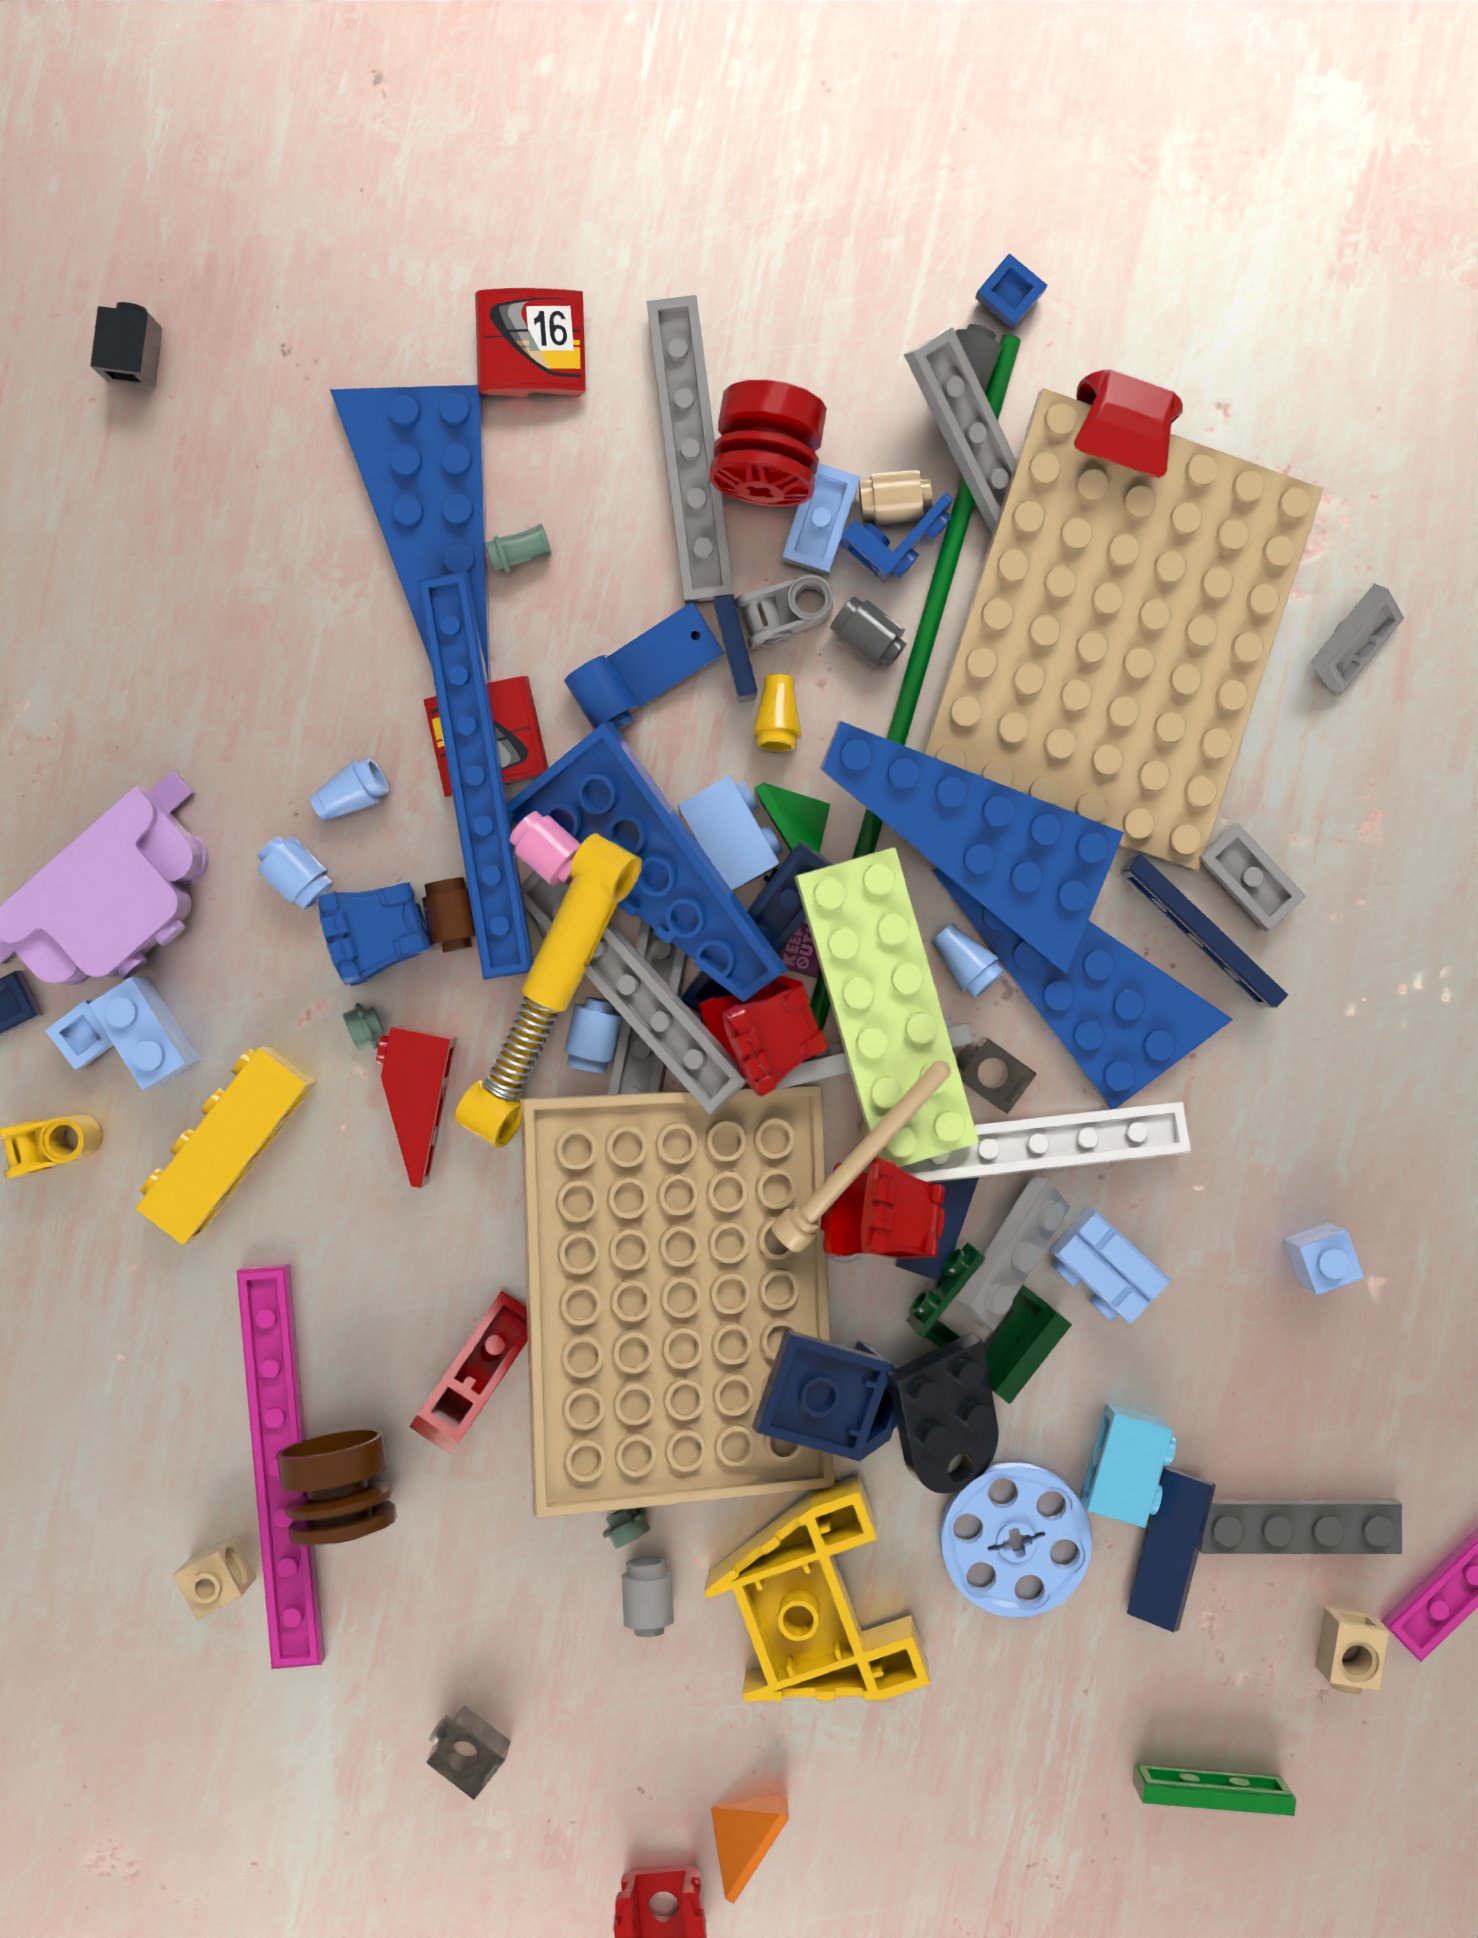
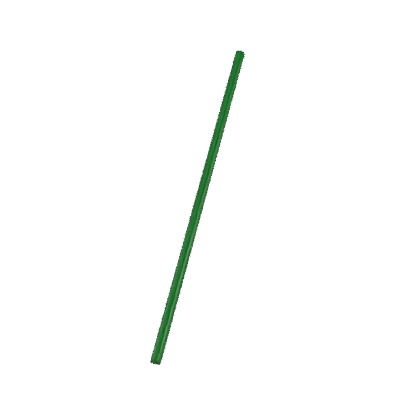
M1003 334L999 344L1002 346V350L985 393L997 421L1021 343L1020 338L1009 334ZM963 475L961 476L950 514L952 519L946 528L886 738L903 746L906 744L975 503ZM867 808L852 859L875 852L883 821ZM820 968L810 1007L819 1029L823 1031L831 1002Z

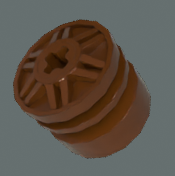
M354 1429L328 1433L290 1444L277 1452L276 1459L281 1488L285 1491L306 1492L288 1502L284 1507L286 1516L290 1519H296L288 1527L289 1538L293 1544L312 1546L348 1542L382 1530L395 1522L397 1518L395 1504L391 1501H386L393 1493L392 1484L387 1481L367 1480L386 1470L389 1465L384 1433L379 1429Z

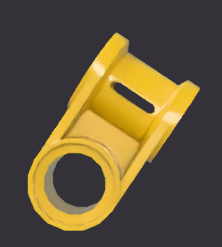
M74 1114L41 1121L40 1119L0 1128V1138H2L8 1169L4 1171L5 1179L47 1170L54 1165L86 1158L94 1154L102 1141V1130L99 1123L93 1117L86 1114ZM68 1126L72 1127L78 1135V1145L75 1150L71 1149L64 1140V1133Z

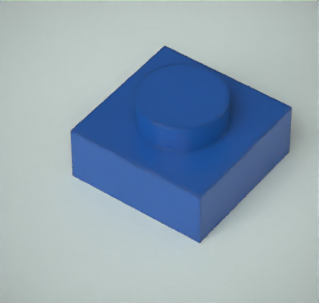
M1009 253L977 291L975 299L1013 330L1043 295L1048 285Z

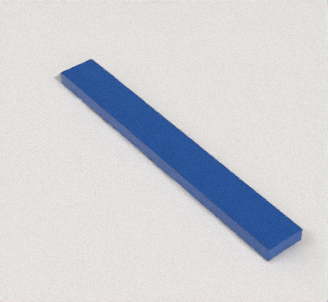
M465 571L420 579L417 581L483 980L529 973L534 959L517 855L515 853V846L509 841L513 831L471 576Z

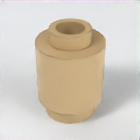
M919 469L871 474L870 480L859 481L862 521H875V525L922 520L924 510L932 508L930 478L921 479Z

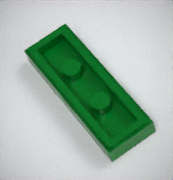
M1147 1765L1134 1766L1133 1785L1144 1804L1295 1816L1296 1797L1281 1777Z

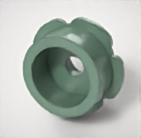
M356 1003V1009L343 1014L352 1040L358 1050L371 1045L374 1049H377L379 1045L377 1037L385 1034L374 1007L364 1010L360 1003Z
M635 1508L617 1510L606 1518L609 1527L602 1533L603 1537L609 1536L615 1549L636 1540L651 1529L644 1517L647 1511L645 1509L636 1511Z

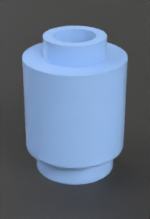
M280 836L274 838L257 856L262 861L257 871L291 905L297 903L304 911L318 902V896L327 893L333 885V882L326 876L328 870L294 836L289 837L285 841Z
M586 997L585 1004H574L564 1050L569 1054L568 1066L588 1072L606 1073L608 1062L614 1061L623 1017L619 1012L614 1011V1006L608 1000Z

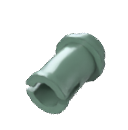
M542 523L536 527L501 538L496 533L493 534L494 540L485 542L494 572L504 569L506 574L510 572L509 567L552 555Z

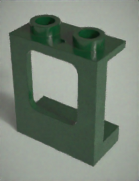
M967 1242L961 1250H954L946 1258L941 1267L942 1275L930 1290L924 1289L910 1306L909 1312L911 1315L906 1321L921 1338L925 1336L938 1347L961 1338V1336L943 1324L938 1318L986 1258L971 1243ZM1024 1284L1013 1299L1010 1312L984 1343L991 1389L1009 1404H1011L1072 1326L1059 1311Z

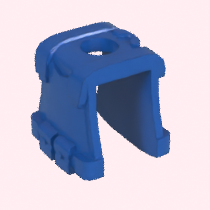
M411 882L363 892L332 891L318 896L320 922L332 963L345 985L355 986L368 982V979L394 964L433 951L430 938L426 934L428 929L421 905L417 903V894Z

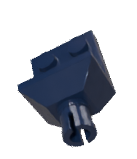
M785 1329L752 1428L762 1435L860 1462L890 1441L893 1430H898L887 1373L894 1370L895 1367L867 1342L857 1340L855 1349Z

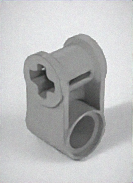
M813 574L803 575L777 585L761 587L744 593L734 600L736 608L742 609L751 637L747 640L750 649L768 646L782 641L793 634L818 627L828 620L833 609V594L830 585L822 577ZM806 590L818 591L825 599L824 605L817 612H803L796 604L797 598L801 593ZM759 608L763 609L767 626H764L758 611Z

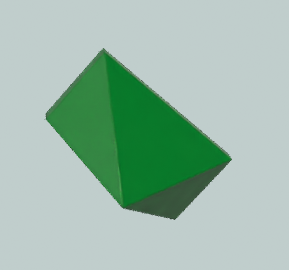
M764 782L754 787V793L790 852L802 840L819 853L830 803Z

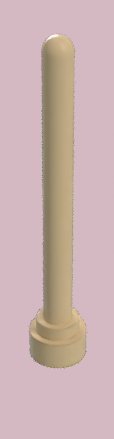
M941 1060L934 1062L802 1207L795 1206L792 1210L786 1209L771 1226L772 1231L784 1246L796 1253H802L815 1239V1230L818 1228L817 1220L949 1078L951 1068L948 1063Z

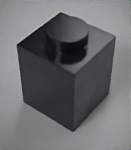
M129 302L116 303V308L98 306L90 367L106 381L155 387L163 328L143 306Z

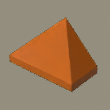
M780 1793L711 1808L724 1896L732 1904L735 1903L789 1819L788 1798Z

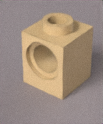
M233 1534L190 1557L173 1575L197 1620L241 1597L257 1578Z
M1325 1607L1315 1666L1328 1680L1330 1686L1341 1692L1360 1694L1362 1689L1380 1691L1390 1631L1374 1615ZM1360 1645V1652L1355 1659L1349 1662H1342L1343 1654L1349 1647Z

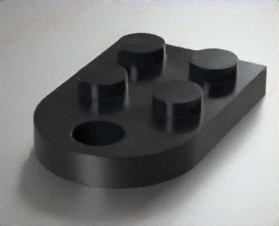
M971 1332L887 1373L905 1465L916 1480L936 1493L949 1494L965 1489L970 1482L986 1471L998 1445L999 1429L984 1344L981 1338ZM962 1454L959 1466L954 1471L948 1473L951 1461L956 1456Z

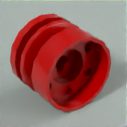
M767 379L744 380L731 384L723 391L718 420V431L722 436L714 443V459L711 461L709 481L717 490L732 498L764 506L789 507L803 504L813 498L816 480L814 475L817 473L819 461L815 451L821 448L827 407L821 398L804 388L790 383Z

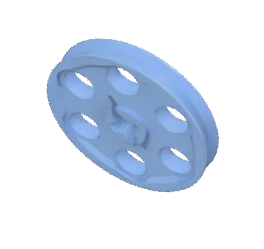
M1004 1462L988 1466L986 1471L970 1482L965 1489L953 1493L945 1507L941 1520L940 1548L946 1569L953 1583L970 1602L987 1612L999 1616L1021 1618L1039 1615L1055 1608L1077 1589L1089 1566L1092 1553V1532L1089 1519L1081 1502L1073 1490L1060 1477L1034 1464ZM1006 1478L1016 1485L1014 1498L1006 1504L995 1503L989 1498L988 1491L990 1485L997 1479ZM1055 1491L1063 1495V1509L1055 1516H1043L1037 1510V1501L1045 1492ZM972 1514L981 1521V1529L974 1538L961 1539L953 1532V1525L961 1515ZM1018 1528L1021 1535H1028L1029 1537L1021 1540V1549L1013 1551L1009 1543L1002 1544V1542L1010 1538L1009 1530ZM1062 1539L1071 1540L1077 1545L1075 1559L1065 1565L1053 1562L1050 1557L1052 1546ZM983 1562L993 1567L994 1578L985 1587H974L967 1581V1571L975 1563ZM1025 1575H1034L1042 1580L1041 1593L1032 1600L1021 1599L1015 1594L1017 1581Z

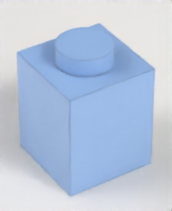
M1329 1222L1283 1239L1300 1286L1315 1295L1365 1278L1347 1229Z

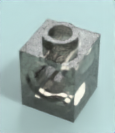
M983 1036L977 1043L972 1040L971 1044L964 1045L955 1058L962 1083L1007 1115L1037 1075L1036 1072L992 1040ZM996 1058L1003 1068L1002 1077L998 1083L992 1086H984L978 1078V1068L984 1060Z
M463 1705L453 1719L446 1714L432 1731L428 1741L433 1744L426 1763L475 1800L506 1760L511 1741L471 1709ZM460 1741L468 1742L475 1747L477 1753L472 1756L461 1755L455 1750L453 1744Z

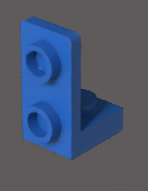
M945 492L894 552L888 548L890 541L882 531L871 523L864 527L856 519L842 533L839 545L881 582L885 583L893 573L901 578L920 556L914 549L927 535L931 540H934L952 519V516L947 511L954 498Z

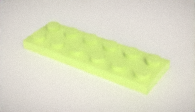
M896 847L794 876L868 1134L934 1062L939 1060L945 1061L951 1068L949 1078L875 1158L893 1161L897 1167H902L979 1143Z

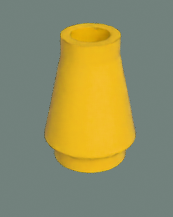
M772 674L765 677L764 690L752 735L757 737L756 746L759 749L772 752L792 751L796 749L797 739L802 737L794 691L795 679L789 675Z

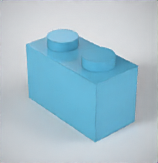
M1105 1404L1079 1495V1500L1086 1511L1146 1528L1149 1515H1155L1160 1507L1162 1486L1158 1483L1163 1466H1170L1176 1450V1438L1172 1436L1174 1430L1163 1419L1112 1404Z

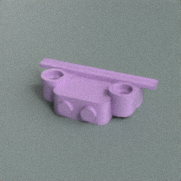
M174 770L167 774L151 790L135 785L0 905V965L16 953L39 979L48 983L76 985L86 981L90 976H121L123 979H127L147 963L148 960L144 955L158 942L161 946H164L174 940L185 929L182 921L190 913L191 898L183 886L194 884L204 875L208 866V852L203 842L196 836L188 833L171 814L194 794L193 790Z

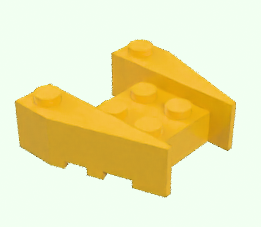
M860 1475L834 1483V1487L812 1491L708 1572L704 1589L706 1599L733 1590L761 1665L745 1672L742 1690L744 1702L782 1701L783 1697H816V1701H835L836 1697H863V1701H882L930 1684L928 1659L912 1616L909 1615L861 1631L837 1566L834 1554L877 1540V1521Z

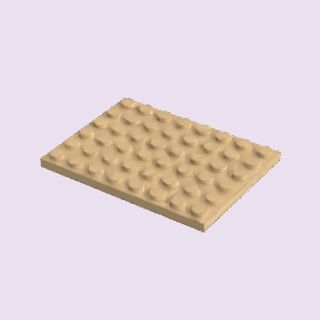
M1043 388L1038 393L922 753L1122 831L1124 834L1119 844L1120 847L1191 871H1199L1202 863L1199 857L1206 850L1324 488L1170 434L1167 472L1161 478H1156L1083 453L1075 448L1074 441L1092 405Z
M791 1086L773 1090L763 1097L758 1096L752 1088H741L714 1114H709L689 1091L520 1099L532 1501L535 1517H554L834 1487L833 1454L762 1435L752 1428L785 1329L830 1342L827 1253L823 1251L824 1231L820 1230L821 1217L817 1220L818 1228L815 1230V1239L802 1253H796L784 1246L774 1235L771 1228L775 1220L786 1209L792 1210L795 1206L802 1207L825 1182L822 1086Z

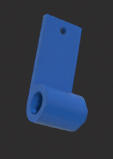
M691 602L611 655H601L583 664L564 679V682L594 730L603 722L612 721L620 732L635 721L631 715L632 713L718 659L725 652L694 602Z

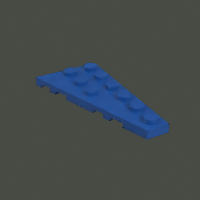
M478 385L330 389L430 664L431 660L417 580L467 571L471 576L488 683H490L487 549L485 546L487 535L482 394L478 393Z
M936 867L931 871V874L991 953L1000 958L998 962L1110 1109L1119 1107L1233 1020L1089 920L1069 970L1065 974L939 868Z

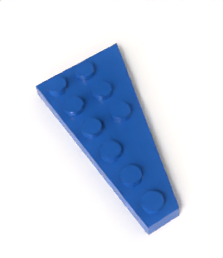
M612 721L603 722L508 802L511 822L519 824L527 815L537 811L543 817L550 816L581 844L590 835L596 833L641 858L642 868L636 884L630 893L622 901L618 902L617 905L629 915H637L654 928V934L667 944L673 943L695 960V965L741 1001L744 1002L788 971L783 961Z
M838 721L820 770L929 859L931 863L987 910L991 911L1024 941L1046 957L1061 972L1067 974L1124 832L848 723Z

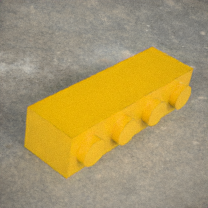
M271 1046L258 1047L256 1051L250 1048L239 1058L232 1068L231 1072L236 1077L225 1091L219 1088L211 1095L201 1109V1112L206 1116L195 1131L188 1128L177 1139L170 1150L175 1155L173 1160L164 1171L161 1168L156 1169L140 1189V1192L145 1196L135 1209L183 1246L196 1240L317 1083L315 1079Z

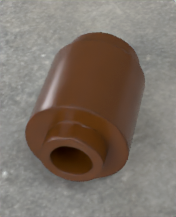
M464 877L425 884L426 897L422 898L431 945L441 944L443 953L472 948L471 938L476 937L469 891L466 889Z

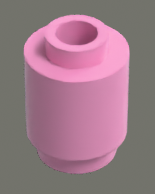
M537 811L530 813L516 826L510 836L509 841L516 847V855L551 886L561 881L565 885L571 883L573 879L570 875L571 863L581 843L550 816L543 817Z

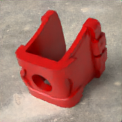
M780 976L744 1002L732 994L718 998L711 997L697 1005L703 1025L739 1063L750 1087L760 1097L777 1089L776 1085L803 1061L811 1056L822 1053L829 1047L825 1035L819 1029L809 1004L810 998L803 982L793 978Z
M874 1158L869 1174L862 1171L821 1216L820 1230L824 1231V1253L839 1257L860 1253L874 1254L894 1259L937 1257L939 1238L944 1226L945 1214L941 1204H944L945 1186L918 1179L897 1167L893 1161ZM839 1162L834 1166L833 1172L841 1165L842 1162Z
M676 1865L630 1870L623 1874L621 1878L622 1891L616 1895L614 1938H707L704 1906H701L700 1875L696 1866ZM668 1892L672 1894L678 1902L675 1912L668 1916H660L654 1913L650 1908L649 1901L656 1893Z

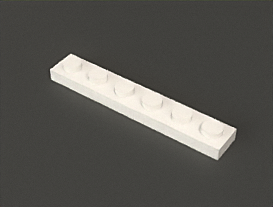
M1182 1101L978 1124L974 1126L979 1143L899 1168L918 1179L933 1183L1186 1154L1191 1151Z

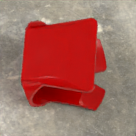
M1111 369L1096 371L1085 376L1077 387L1076 400L1092 406L1074 441L1075 448L1083 453L1156 478L1163 477L1167 472L1171 424L1183 413V403L1180 397L1173 391Z

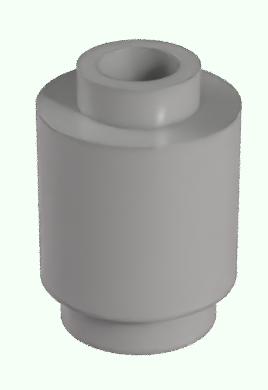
M640 1557L627 1561L626 1572L622 1574L624 1626L634 1629V1634L639 1637L662 1635L664 1627L674 1622L672 1572L666 1569V1560L660 1557Z

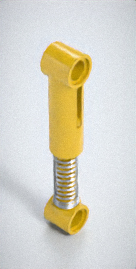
M596 833L586 838L574 855L570 868V875L573 879L523 983L521 991L525 995L523 999L526 1004L519 1005L522 1012L515 1013L518 1020H513L514 1028L508 1029L511 1036L504 1037L507 1042L501 1044V1048L504 1051L497 1052L500 1059L493 1060L496 1067L489 1068L491 1073L486 1076L485 1081L479 1080L466 1091L455 1112L457 1124L496 1148L505 1146L520 1128L521 1091L524 1090L523 1084L528 1082L527 1076L532 1074L531 1068L535 1066L534 1060L539 1058L538 1052L543 1050L542 1044L547 1042L546 1036L550 1035L549 1029L554 1027L553 1021L558 1019L557 1013L568 1010L618 902L622 901L630 893L641 872V858Z

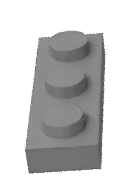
M1036 1175L1032 1176L983 1254L986 1258L965 1283L955 1299L978 1325L994 1331L1004 1314L1010 1309L1013 1299L1029 1273L1037 1265L1040 1255L1056 1229L1062 1224L1064 1216L1071 1207L1048 1179Z

